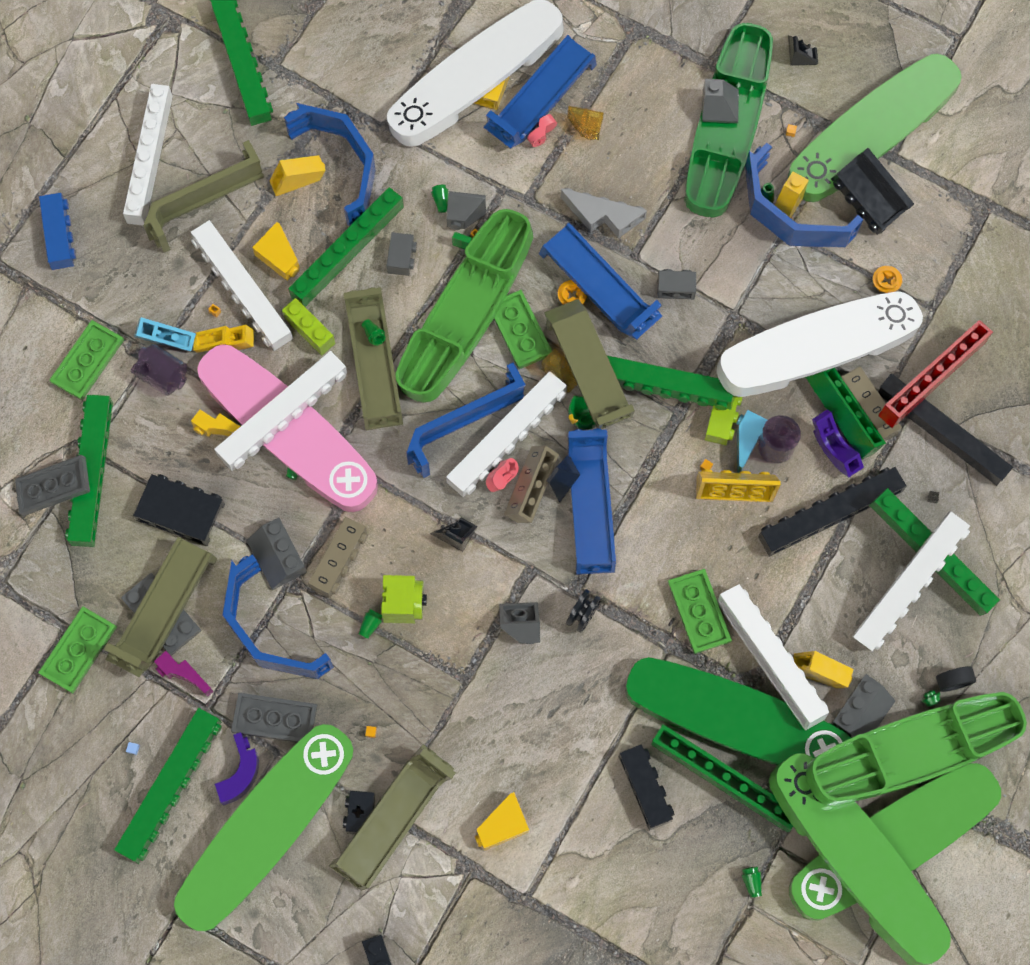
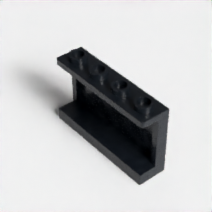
M869 148L858 154L831 178L834 187L843 193L845 200L856 209L857 215L866 221L868 228L873 233H876V235L885 231L893 221L914 205L913 201Z
M151 474L133 514L135 520L208 546L210 532L221 507L224 508L225 506L222 497L215 493H211V495L206 494L204 490L198 487H193L192 489L178 480L175 482L170 481L168 477L161 474L157 476Z

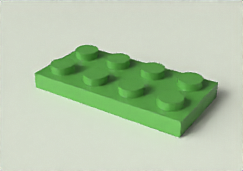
M522 290L507 295L496 313L494 321L518 369L552 356L553 352Z
M91 320L49 381L83 401L123 343V337Z
M705 569L668 580V585L694 654L732 642Z
M82 606L38 673L73 694L117 626Z

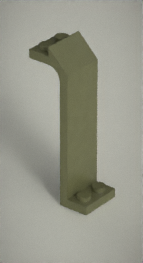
M247 140L242 143L244 150H242L245 158L244 161L153 202L143 225L149 241L154 240L157 248L161 247L164 253L171 250L162 230L167 222L264 178L260 159L250 141Z
M381 287L344 293L365 429L367 431L403 425ZM370 319L375 325L385 331L386 339L381 345L375 346L369 343L361 326L365 320Z
M576 299L544 312L548 330H553L596 428L603 429L625 419L632 418L635 410L632 404H628L589 314L580 300Z
M177 537L123 636L116 645L107 643L104 650L109 652L105 660L140 677L156 660L208 564L214 566L217 558L212 553Z
M423 744L405 763L339 858L333 859L329 867L360 891L368 889L438 788L444 782L451 780L456 774L453 771L454 768Z

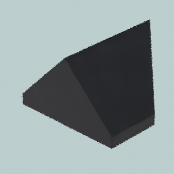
M788 35L790 66L817 65V48H811V44H804L803 40L799 41L797 36L792 37Z
M568 455L546 480L550 484L559 503L580 476L574 462Z
M461 517L459 521L430 534L463 552L478 526Z

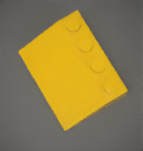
M705 469L701 472L698 471L696 477V499L773 502L781 481L776 475H770L769 472L751 474L749 471L732 473L729 470L713 472L712 470Z

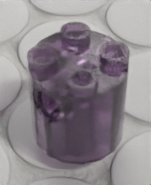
M155 344L140 349L138 353L139 359L131 368V373L135 377L166 396L171 395L176 389L180 390L185 385L187 380L185 376L187 364Z
M783 415L771 417L766 421L758 439V450L763 460L778 464L790 460L801 438L799 425L794 419Z

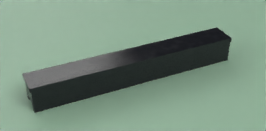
M891 373L879 387L878 393L889 402L906 384ZM926 399L906 415L996 486L1012 470V465Z

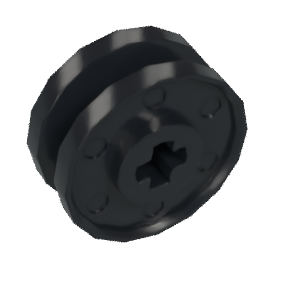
M585 589L566 621L568 626H572L576 620L579 621L577 631L580 633L589 624L602 600V597L597 595L592 601H589L591 591Z

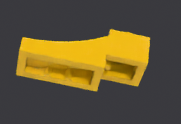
M241 325L233 328L222 326L196 332L193 351L197 353L210 351L219 345H229L237 350L254 347L253 329L247 325Z
M200 409L191 420L194 427L193 430L201 436L205 434L208 437L211 434L230 436L241 427L220 413L214 419Z

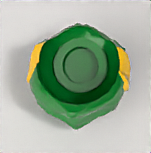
M573 396L568 409L570 422L581 430L595 428L596 426L583 397Z

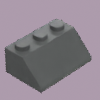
M279 517L262 525L247 539L272 590L307 573Z
M865 674L831 724L847 733L850 738L878 728L895 703V700L883 685Z

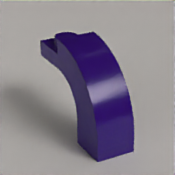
M825 410L812 419L815 427L813 433L817 442L840 472L849 478L864 468L860 454L852 449L841 437L832 412Z
M241 732L233 735L240 755V765L237 772L229 779L215 783L220 803L223 806L243 797L253 786L259 770L258 753L255 748L248 750L251 748L247 736L244 737Z

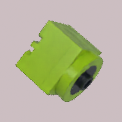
M383 575L384 592H382L381 612L383 622L415 624V620H422L423 607L427 606V594H424V581L415 580V576Z

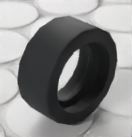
M972 666L952 669L936 676L940 692L953 691L976 683Z

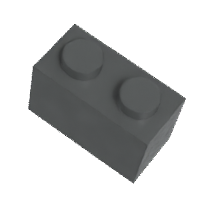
M391 232L386 265L387 274L410 275V269H414L415 263L412 255L417 250V242H414V235Z
M659 270L657 298L695 299L696 272L691 270Z

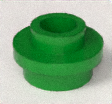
M931 690L924 693V698L921 699L922 703H925L926 707L940 702L939 696L941 694Z

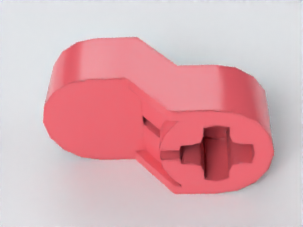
M551 114L540 118L538 122L539 128L533 130L527 136L533 147H538L545 143L546 133L557 126V122Z
M513 458L503 460L497 468L489 473L486 478V486L491 492L504 489L506 484L517 475L519 470L517 461Z

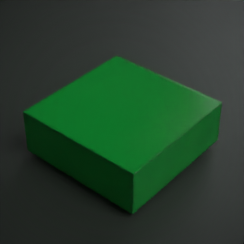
M454 232L452 245L465 250L472 238Z

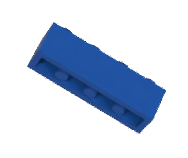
M61 192L39 196L48 263L52 270L73 267V259H76L75 249L71 247L74 238L72 232H69L71 219L66 211L69 210L68 200L63 198Z

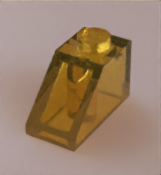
M568 106L567 118L580 136L588 140H599L604 113Z
M554 349L542 361L541 370L546 374L549 371L567 385L566 392L569 394L577 386V383L566 358Z

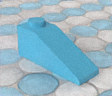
M141 317L138 320L134 337L191 352L196 333Z
M747 410L745 415L741 414L736 423L739 425L737 430L738 473L743 470L768 421Z

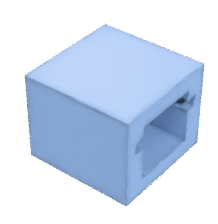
M129 742L126 752L137 755L140 745Z

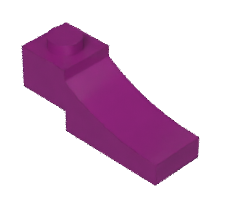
M165 651L154 661L157 665L155 669L162 677L166 675L169 679L176 677L185 680L201 690L207 697L213 693L210 686L186 660L178 664Z

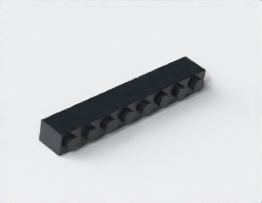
M886 467L879 471L877 476L872 477L870 475L864 478L862 483L858 485L855 483L845 488L846 491L842 493L837 491L828 496L829 499L825 501L818 500L814 502L809 509L802 508L796 511L795 515L790 518L788 516L781 518L776 525L772 526L769 524L763 527L758 538L768 556L779 553L871 508L869 505L887 488L894 495L902 493L907 485L897 468L889 469Z

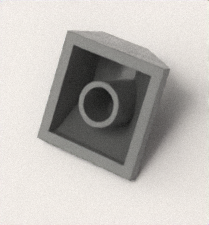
M705 79L702 89V122L738 123L739 89L724 80Z
M449 191L447 227L453 230L466 229L486 215V195Z
M538 602L499 604L501 629L520 644L540 643Z

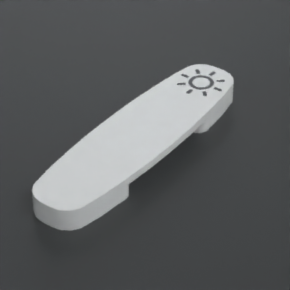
M533 0L502 18L456 50L419 80L389 109L387 121L393 137L405 146H418L454 125L458 121V113L479 100L522 65L530 66L534 64L559 40L564 31L560 10L547 0Z
M903 292L885 293L854 300L791 320L734 345L722 354L716 372L722 386L733 396L745 397L787 387L792 380L840 366L868 354L873 356L879 355L900 345L915 335L922 323L923 315L916 301Z

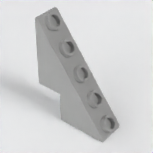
M570 188L561 189V199L590 233L603 223H606L612 232L620 238L646 219L647 211L641 206L634 207L621 201H610L605 197H595L586 192H575Z

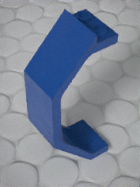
M296 103L298 110L291 111L284 117L287 133L291 140L311 129L343 136L364 165L359 197L356 201L344 207L346 223L350 227L369 208L376 172L374 154L347 114Z
M768 143L763 147L759 146L754 154L749 150L745 164L750 215L787 245L845 248L857 236L863 222L859 215L847 226L798 224L761 194L758 173L768 164L766 160L770 157L769 151L772 149V146Z
M253 554L240 559L238 565H235L231 560L223 617L257 665L261 668L319 679L334 668L331 659L326 653L312 663H305L262 653L256 648L237 622L236 615L242 584L262 570Z

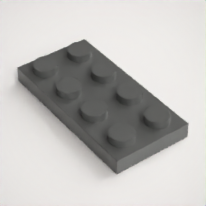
M79 455L15 479L19 514L25 516L89 493L86 457Z
M152 572L121 597L134 614L155 578ZM184 609L163 645L170 656L202 631Z
M238 693L231 732L236 734L241 732L243 735L298 743L314 728L318 705Z

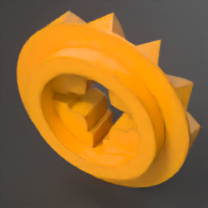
M892 266L879 267L873 274L874 287L879 292H896L902 285L901 273ZM884 277L892 279L890 284L883 282Z
M572 280L565 281L558 289V300H560L562 305L579 299L584 304L587 298L585 293ZM577 290V292H576V297H577V298L571 297V298L568 299V297H569V293H568V292L573 293V292H575V291Z

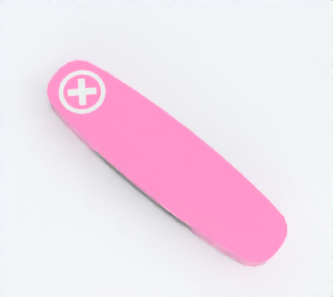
M219 345L211 349L203 356L197 369L201 383L230 417L235 418L241 425L246 423L288 387L247 355L229 345ZM308 406L304 409L303 414L299 418L290 421L285 430L276 433L271 442L263 444L283 464L304 479L307 486L344 511H360L377 494L378 484L374 471L348 441L312 407Z

